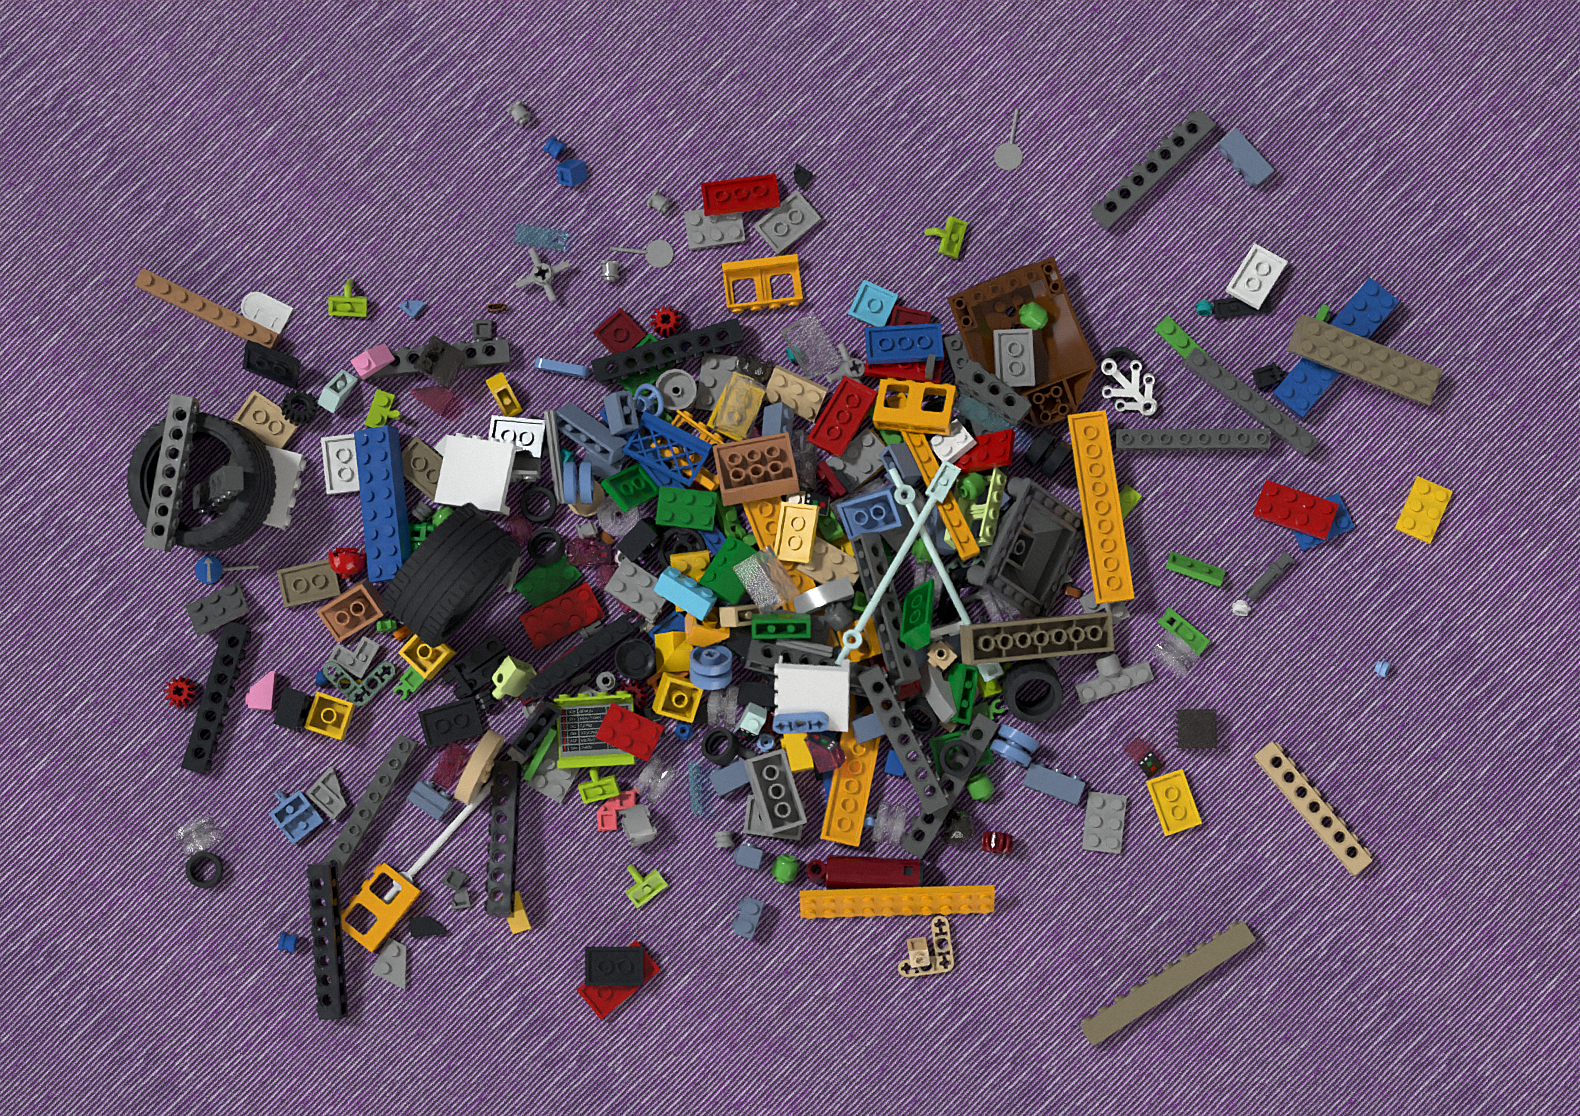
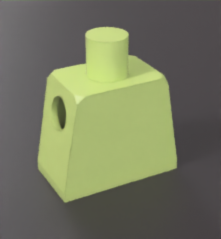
M508 655L492 676V680L497 686L492 694L498 700H501L506 694L518 697L527 689L525 685L537 673L531 664Z

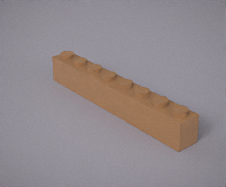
M142 268L134 284L139 290L244 341L250 340L268 348L276 349L281 339L278 333Z

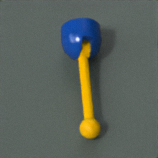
M317 670L315 686L327 685L330 681L326 678L323 671ZM342 679L340 683L351 684L350 680ZM357 679L355 682L359 685L362 680Z

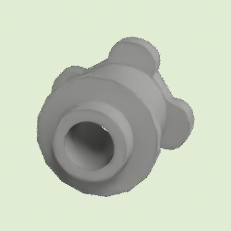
M522 100L517 101L506 109L508 114L514 118V123H519L520 125L526 123L531 115L525 109V104Z
M658 189L653 192L646 202L648 207H654L658 210L657 213L659 214L661 212L665 213L671 203H669L670 198L661 195Z
M602 260L600 264H602L603 270L600 277L605 282H615V279H619V275H617L618 267H620L619 261Z
M590 520L581 526L575 524L582 545L585 544L584 540L592 537L595 539V534L598 533L595 523H591Z
M610 671L602 672L596 677L595 681L601 692H608V690L618 687V682ZM606 678L609 679V683L607 685H604L603 680Z

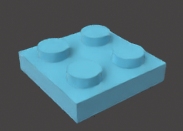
M863 280L848 315L874 327L885 326L898 295Z

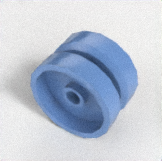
M564 462L565 504H576L578 492H580V500L583 504H593L594 474L592 462H581L579 474H577V466L574 462Z
M718 644L694 648L690 653L691 683L700 689L717 690L730 684L732 680L731 651Z
M1002 724L998 735L1007 742L995 739L990 749L1012 763L1028 767L1032 758L1023 749L1035 752L1039 742L1019 730Z

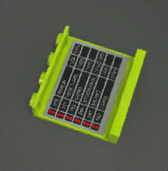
M616 691V695H609V692H598L597 696L590 697L589 693H580L575 698H570V694L559 695L558 699H554V702L562 709L561 715L557 718L559 751L557 769L637 764L636 756L596 738L612 702L634 712L632 694H628V691Z

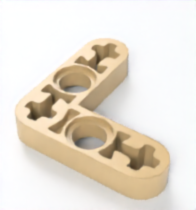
M937 916L931 922L935 956H929L932 965L931 969L926 972L921 967H917L919 973H915V969L909 970V974H905V971H901V967L904 966V963H908L911 966L910 959H906L898 965V971L902 976L912 977L948 972L953 968L954 959L949 923L945 917ZM937 919L945 922L942 931L943 933L947 931V936L940 935L935 937V933H939V928L934 926V923H937ZM941 938L948 941V947L944 950L937 947V941ZM950 951V955H946V959L951 964L948 965L947 969H944L943 966H940L943 957L942 955L938 956V952Z

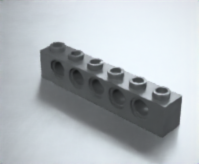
M223 466L192 488L193 511H199V514H210L217 507H220L223 503H226V501L243 490V466Z

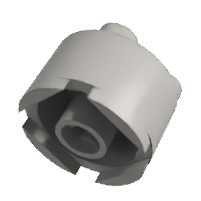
M640 803L619 811V816L623 815L624 817L621 820L625 835L628 841H633L630 844L632 848L654 840L657 831L654 824L649 822L650 812L647 805L642 806Z

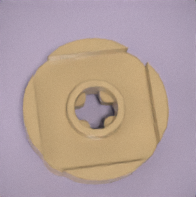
M594 480L593 504H583L580 500V492H578L576 504H568V506L576 515L584 518L596 515L601 511L605 503V493L602 486Z

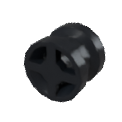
M491 688L474 697L479 702L481 711L498 703L497 699L492 695L493 691Z

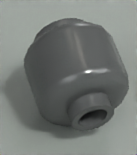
M831 603L826 607L824 620L833 630L845 631L851 626L853 614L843 603Z

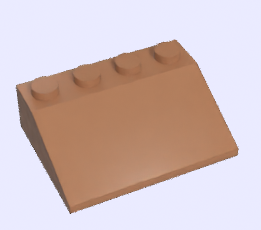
M788 432L712 446L723 506L800 492Z

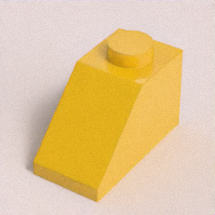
M503 372L485 380L505 417H513L523 411Z
M515 891L514 918H507L512 934L531 929L520 891Z

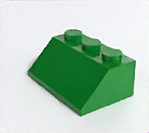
M728 536L698 583L712 590L714 594L718 595V599L737 606L767 558L745 542Z
M933 579L906 593L904 597L900 640L916 651L927 646L931 640L935 600V580Z

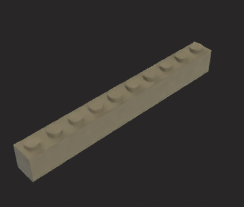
M1235 920L1227 926L1229 929L1224 933L1220 930L1212 935V941L1207 944L1203 941L1195 946L1196 951L1192 954L1186 952L1179 957L1180 961L1175 965L1172 962L1162 968L1164 972L1161 974H1152L1146 978L1148 982L1141 986L1139 983L1130 989L1131 993L1127 996L1122 994L1115 998V1004L1110 1007L1106 1004L1098 1009L1099 1014L1092 1018L1089 1015L1081 1021L1082 1025L1079 1027L1091 1046L1098 1044L1256 941L1244 921L1238 922Z

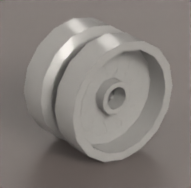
M672 369L664 372L658 378L655 387L662 394L664 410L666 412L678 415L677 410L683 413L684 410L688 412L694 407L697 402L698 391L695 380L689 373L680 369ZM675 389H679L678 394H674Z

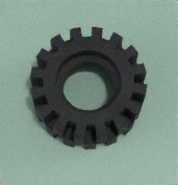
M297 389L296 393L294 390L287 393L281 407L282 416L285 415L284 419L286 421L290 419V424L296 422L295 426H299V423L302 426H305L306 422L307 424L311 423V420L315 417L318 405L315 402V396L312 397V393L306 394L307 390L300 392V389ZM300 403L307 410L303 412L296 411L292 405Z

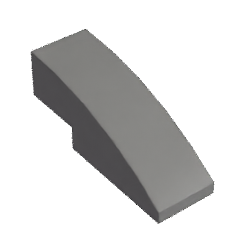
M846 576L792 598L796 613H813L826 609L831 603L835 604L854 598V591L849 577Z
M927 662L919 670L921 677L919 683L930 706L939 719L946 724L957 713L950 682L943 681L941 669L938 666L934 668Z

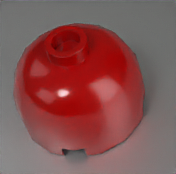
M339 547L336 548V552H333L331 548L328 551L329 565L335 573L341 574V578H352V575L360 573L366 565L367 557L365 550L362 549V553L357 552L358 548Z

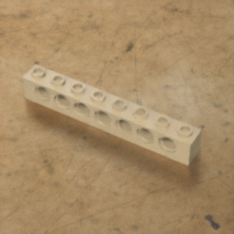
M1271 741L1256 753L1253 759L1348 872L1355 876L1373 861L1370 858L1372 854L1366 847L1362 848L1357 843L1359 839L1353 832L1349 833L1346 830V823L1340 817L1336 818L1332 813L1334 809L1328 802L1324 803L1320 799L1322 796L1315 787L1311 788L1307 783L1309 780L1302 772L1299 774L1295 769L1296 764L1290 757L1286 758L1283 755V748L1277 742L1274 744ZM1272 758L1280 759L1281 766L1279 768L1272 766ZM1286 772H1289L1293 775V781L1291 783H1287L1284 780V774ZM1298 787L1305 789L1306 795L1304 798L1297 796L1296 790ZM1311 802L1317 803L1319 807L1316 813L1309 810ZM1323 817H1328L1331 820L1329 828H1325L1322 825ZM1336 832H1340L1344 836L1341 843L1336 842L1334 839ZM1349 847H1353L1356 850L1354 858L1347 855Z

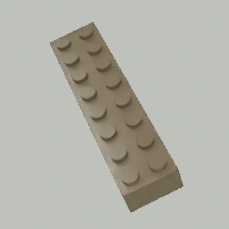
M1299 315L1286 350L1422 405L1431 404L1443 371L1439 367L1308 315Z
M1093 612L960 625L962 664L974 665L1114 651L1112 612Z

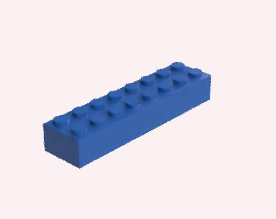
M1369 277L1330 325L1369 339L1398 304L1399 300ZM1302 358L1272 393L1271 397L1297 419L1301 420L1340 372Z
M385 425L354 431L369 583L377 584L391 582L411 556L398 427Z

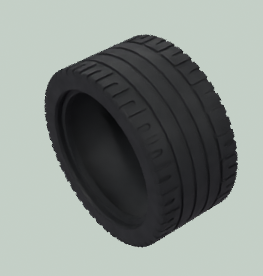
M186 412L181 414L182 421L186 418ZM199 412L196 415L195 422L197 428L195 433H193L192 442L202 438L217 437L225 443L232 452L237 466H243V490L234 497L230 507L222 516L207 525L188 527L179 520L174 537L175 545L199 551L216 552L242 544L244 540L251 538V535H254L257 529L261 528L262 523L266 521L276 495L275 466H273V460L270 458V453L266 450L264 443L248 428L213 414ZM162 419L158 424L153 425V428L149 429L141 437V441L137 443L136 449L133 450V456L130 458V466H128L127 489L129 491L130 504L133 506V511L137 514L138 520L142 522L145 528L166 419ZM182 430L177 434L178 440L183 436ZM179 450L174 452V458L179 453ZM168 507L163 510L164 516L169 512ZM164 526L159 530L160 535H163L165 532Z
M466 503L444 519L412 553L387 587L381 603L428 646L436 648L456 633L490 597L516 562L521 552V545L473 503Z

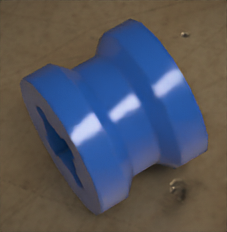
M553 135L545 144L543 151L549 152L552 158L557 159L564 151L566 144L559 142L557 137Z
M282 931L278 950L283 951L285 949L290 953H294L298 942V934L289 935L287 932Z

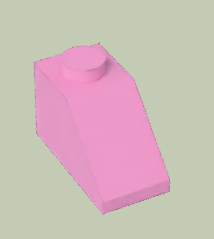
M384 343L361 353L352 359L351 363L360 377L365 380L394 361L395 358Z
M270 671L250 688V693L246 694L248 708L274 711L277 672Z

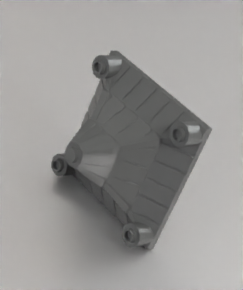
M1013 477L1008 483V492L1010 495L1017 497L1016 502L1013 503L1002 518H998L992 545L981 546L986 553L985 567L976 564L971 566L967 572V579L970 583L985 588L1019 610L1021 617L1027 619L1048 617L1085 537L1083 517L1033 480L1026 477L1024 479Z

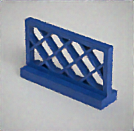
M644 411L638 424L639 428L634 430L622 453L690 487L706 459L710 457L713 445ZM643 427L650 431L651 436L641 438L639 431ZM663 437L667 440L668 444L657 446L656 438ZM653 440L655 447L645 450L642 442ZM640 443L642 451L633 452L629 448L632 444ZM681 446L685 453L675 455L672 447ZM669 448L672 456L661 458L659 450ZM656 451L659 459L649 460L646 454ZM697 454L702 457L700 462L692 464L689 456ZM686 457L689 465L679 467L676 459ZM674 461L676 468L667 469L664 467L663 462ZM690 469L692 473L690 479L688 480L681 476L680 471Z

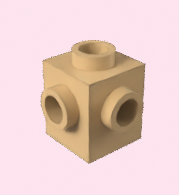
M941 640L938 643L934 641L927 649L929 651L927 654L929 659L927 661L934 668L938 666L943 672L957 658V655L952 652L954 648L947 641L944 643ZM942 652L944 656L938 657L937 653Z

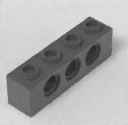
M969 360L956 376V385L1015 428L1030 412L1032 404H1030L1026 397L1019 396L1011 386L1004 385L993 373L989 374L978 362ZM981 379L983 383L978 384L974 380ZM990 390H996L999 394L993 395L990 393ZM1010 401L1014 406H1007L1005 402Z

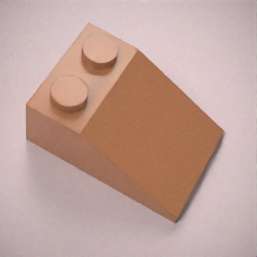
M367 577L316 612L337 643L382 617L388 610L382 605L381 595L373 583H369V578Z

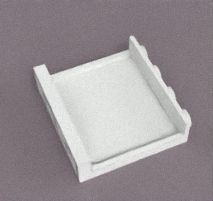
M456 433V436L448 435L434 502L456 508L470 502L483 512L509 515L510 507L504 505L516 450L522 451L523 448L517 446L516 442L511 440H505L503 443L499 439L491 437L488 440H483V437L472 435V438H467V435Z
M265 445L266 450L270 453V458L273 460V466H275V483L277 484L273 506L271 505L270 514L267 515L266 521L262 524L285 530L286 526L290 525L291 515L289 513L296 503L294 494L295 490L300 488L301 478L299 476L300 472L305 469L306 460H304L302 454ZM231 453L228 466H237L235 458ZM235 496L220 507H217L216 512L223 515L230 507Z
M780 656L779 663H775L774 674L778 675V678H775V690H778V693H775V705H778V708H775V716L790 713L824 712L829 716L827 731L848 732L850 659H842L841 667L783 664V656ZM802 720L796 721V723H797L798 725H805V724H806V723H805L804 721H802Z

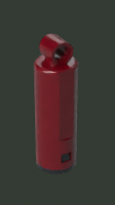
M828 855L826 863L818 859L808 863L807 878L814 884H820L825 881L827 890L923 887L924 859ZM819 869L822 872L816 875L812 873V870Z

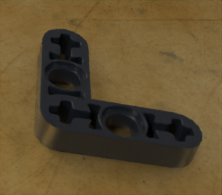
M984 563L976 564V565L985 567V564H984ZM971 566L948 573L959 597L962 588L975 585L966 579L967 572ZM943 583L937 617L947 624L953 621L957 609L952 599L948 600L950 595Z

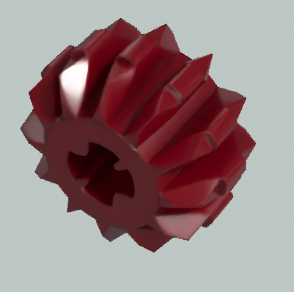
M629 680V687L623 682L622 686L625 689L617 688V691H628V693L632 692V694L635 692L637 695H635L636 700L633 701V706H637L638 710L641 711L642 708L639 704H647L642 698H647L648 694H641L646 690V687L643 686L638 689L640 686L639 681L636 682L635 687L632 680Z
M989 831L983 833L981 845L984 852L1010 854L1012 853L1014 841L1011 834Z

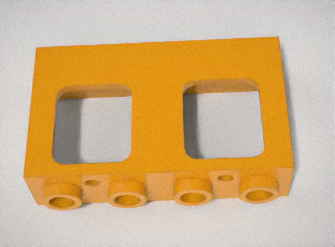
M797 254L722 263L727 311L732 313H741L743 309L759 311L762 310V307L767 306L770 309L780 308L783 304L798 306L800 302H803ZM791 274L794 297L772 299L770 277ZM752 278L755 281L757 301L735 304L732 282L734 280Z
M881 379L873 415L875 429L950 436L952 430L950 421L955 397H958L956 386L948 383L939 385L932 382L918 383L912 380ZM886 391L907 392L906 407L903 409L884 407ZM924 394L946 396L944 410L942 412L923 411L921 408Z
M680 410L676 411L678 415L672 421V425L679 428L683 422H687L700 431V439L711 445L725 444L722 442L724 438L716 432L714 434L708 432L709 428L704 423L699 421L697 424L693 421V416L685 410L683 413ZM663 437L656 441L657 446L668 444L667 440ZM672 447L675 455L684 453L677 447ZM669 448L659 450L660 455L664 458L672 456ZM697 454L689 456L692 464L700 462L702 459ZM686 457L676 459L679 467L689 465ZM702 466L695 480L709 491L715 492L720 486L718 474L714 475ZM690 469L682 470L691 477Z
M385 862L382 865L379 863L373 870L374 876L370 880L366 879L361 885L362 891L358 895L354 894L348 902L350 906L346 911L344 909L341 910L342 929L372 953L376 951L422 893L421 890L412 885ZM382 873H386L402 887V890L391 904H386L370 891L371 886ZM358 903H361L377 916L376 923L366 935H362L345 921Z

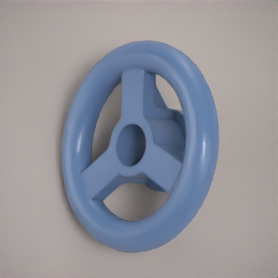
M645 383L640 385L634 397L638 413L642 416L644 411H647L660 418L664 410V400L661 392L652 384ZM645 389L652 391L651 395L647 397L642 396L641 393ZM657 398L658 410L655 413L654 400Z

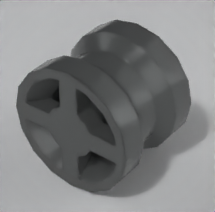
M419 501L416 509H412L410 513L423 523L427 522V518L432 516L434 511L422 501Z

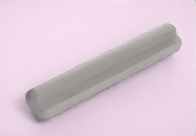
M796 638L776 639L777 646L826 658H831L833 648L826 645Z

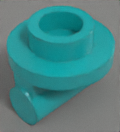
M561 447L562 469H564V462H575V458H573L574 453L568 451L565 447Z

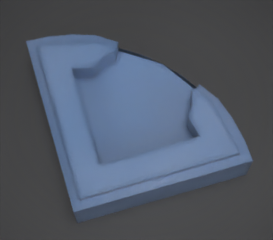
M411 300L402 303L399 308L412 319H415L426 304L418 300Z

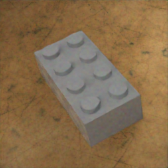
M784 748L744 761L767 836L807 823Z

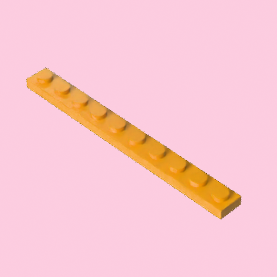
M904 392L886 398L888 408L903 409L906 407L907 399ZM900 431L928 489L940 468L923 433ZM950 490L943 503L936 501L935 505L961 560L964 561L979 555L980 550Z

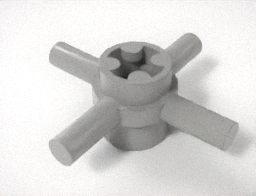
M533 247L528 250L535 265L531 276L515 282L517 289L531 283L543 286L549 301L553 302L557 300L550 284L554 279V274L570 268L568 260L553 267L542 263L536 248ZM547 270L545 274L546 279L542 280L541 276H537L538 272Z
M845 343L838 344L837 346L844 362L837 372L827 375L828 382L838 379L842 380L844 376H847L862 384L860 378L864 373L866 360L862 362L860 359L851 358Z

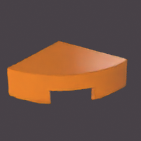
M403 626L393 635L398 641H401L412 631L407 626Z

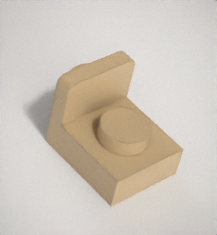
M926 937L906 939L911 967L930 965Z

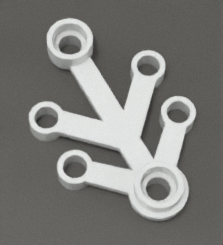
M1107 358L1103 360L1101 364L1103 373L1112 375L1125 389L1112 388L1106 385L1102 388V395L1105 398L1112 396L1134 397L1138 402H1125L1123 399H1117L1115 401L1116 410L1120 412L1124 410H1139L1145 416L1153 415L1157 410V402L1152 398V388L1155 382L1154 376L1151 373L1143 376L1145 384V394L1143 396L1139 392V376L1142 369L1139 360H1133L1130 363L1132 370L1131 383L1117 369L1116 362L1113 359ZM1111 363L1112 367L1106 368L1105 365ZM1137 363L1140 366L1138 369H1134L1132 367L1133 364ZM1151 377L1152 381L1146 382L1145 379ZM1110 389L1111 393L1107 395L1104 391ZM1122 402L1124 403V406L1122 408L1117 407V404ZM1150 403L1151 407L1147 409L1144 405Z

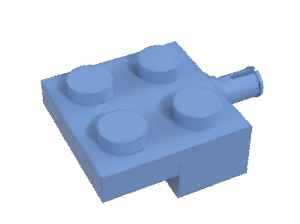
M281 789L278 790V793H274L281 803L269 815L293 845L324 822L301 790L289 798L283 794Z

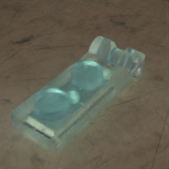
M517 223L513 242L551 250L566 251L567 245H565V241L568 238L569 232ZM553 237H558L557 243H552Z
M696 760L688 761L690 801L692 813L698 816L703 813V807L699 804V796L702 795V785L698 784L697 776H701L700 765H696Z

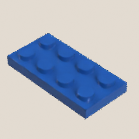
M941 323L865 327L867 364L927 361L929 354L936 355V361L944 360Z

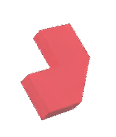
M635 790L621 791L620 795L610 797L597 811L598 831L617 830V811L636 805Z

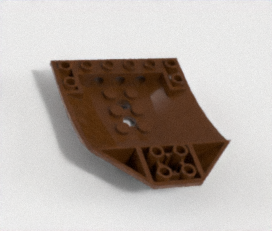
M1054 256L1005 272L947 297L970 360L980 363L985 371L994 375L993 331L1012 329L1016 324H1021L1023 329H1030L1020 322L1021 315L1019 311L1024 304L1028 305L1031 302H1035L1046 309L1047 323L1042 329L1032 330L1035 386L1012 388L1015 393L1026 397L1030 404H1032L1030 412L1022 421L1037 428L1045 427L1076 413L1097 365L1071 304ZM1009 306H1013L1016 309L1013 317L1006 315V309ZM990 390V393L993 395L999 394L996 390ZM1010 401L1005 402L1007 406H1014Z

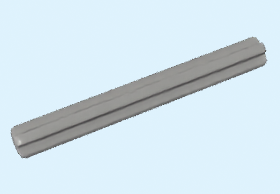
M550 409L544 411L554 492L557 504L565 503L564 478L555 411Z

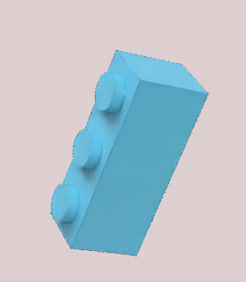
M671 566L661 573L653 590L701 621L710 614L718 597L712 590L703 587L694 579L685 576L678 569Z

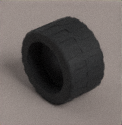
M1040 658L1018 660V662L1013 663L1006 670L1002 678L1001 689L1008 709L1020 721L1029 723L1042 722L1055 715L1062 705L1064 696L1061 682L1054 667L1045 660L1043 661ZM1041 679L1049 683L1047 692L1037 700L1022 701L1015 697L1018 688L1026 681Z

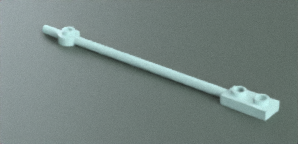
M945 460L941 464L925 492V495L930 498L856 627L854 630H848L844 633V647L835 661L836 665L841 667L842 659H846L851 650H856L861 646V632L936 501L943 503L961 472V469ZM852 637L856 639V642L853 644L849 642V639Z
M896 467L890 469L889 473L897 487L894 493L895 500L901 505H906L915 524L919 517L912 502L915 498V491L911 486L903 484ZM902 492L906 495L905 499L901 496ZM923 524L919 534L964 625L972 624ZM999 662L976 664L985 682L1004 673Z

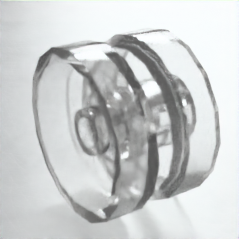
M609 496L599 505L597 512L598 522L601 528L611 536L624 538L642 519V510L638 506L624 513L613 498ZM619 512L622 513L621 519H617V514Z
M917 558L913 589L930 579L935 580L934 602L939 603L940 591L943 585L941 576L934 562L931 564L930 572L927 571V559Z
M985 588L978 591L992 622L1005 621L1003 612L1006 613L1009 620L1021 618L1017 609L997 596L994 597Z
M1167 631L1161 638L1165 646L1156 644L1150 653L1165 668L1182 679L1189 671L1186 664L1193 666L1200 657L1184 640L1171 631Z
M729 685L726 697L723 696L724 688L711 690L707 707L708 725L718 726L721 715H724V726L735 728L739 686Z
M657 755L641 772L632 789L639 795H643L651 788L647 794V800L653 805H656L679 772L670 765L660 773L665 765V761Z
M881 800L871 841L881 843L884 840L885 832H888V845L898 847L900 836L903 835L907 806L897 804L894 814L891 815V802Z
M210 812L196 817L173 833L177 842H186L182 847L186 857H191L197 852L200 853L223 838L224 835L219 827L210 828L215 822Z

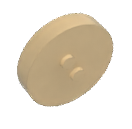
M491 729L487 731L460 778L454 794L455 799L467 805L473 802L490 776L491 769L502 749L505 736Z

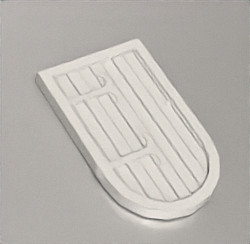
M261 292L247 294L241 303V311L245 318L279 335L293 311L292 307Z

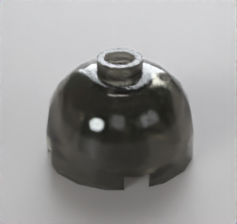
M738 354L736 370L738 375L746 380L745 382L756 386L757 383H762L770 378L775 366L773 360L767 358V361H764L761 358L762 356L755 354Z
M954 806V810H949L942 823L941 828H945L944 834H940L941 842L950 846L966 844L976 833L973 817L966 810Z

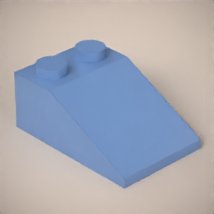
M893 484L837 504L849 541L861 533L881 532L902 526L908 520L903 505L895 500L894 493L897 488Z

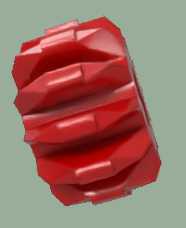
M661 305L662 311L655 308L654 311L657 315L651 314L650 317L654 321H651L650 325L656 326L653 329L655 333L661 330V337L664 336L665 332H667L668 337H671L670 331L672 330L677 334L678 331L675 327L682 326L680 322H677L682 320V316L677 315L678 309L672 311V305H669L667 310H665L664 305ZM664 317H666V319H667V317H669L670 323L666 325V322H665V325H664V324H662V323H663V320H662V319H663Z
M179 675L178 681L175 677H172V684L166 682L169 689H163V692L169 693L164 699L170 700L169 705L171 706L176 703V707L181 708L183 703L185 707H188L187 700L193 702L194 699L190 696L197 694L196 691L191 690L195 687V684H189L191 679L186 678L184 680L182 675ZM178 688L184 689L182 696L176 694Z

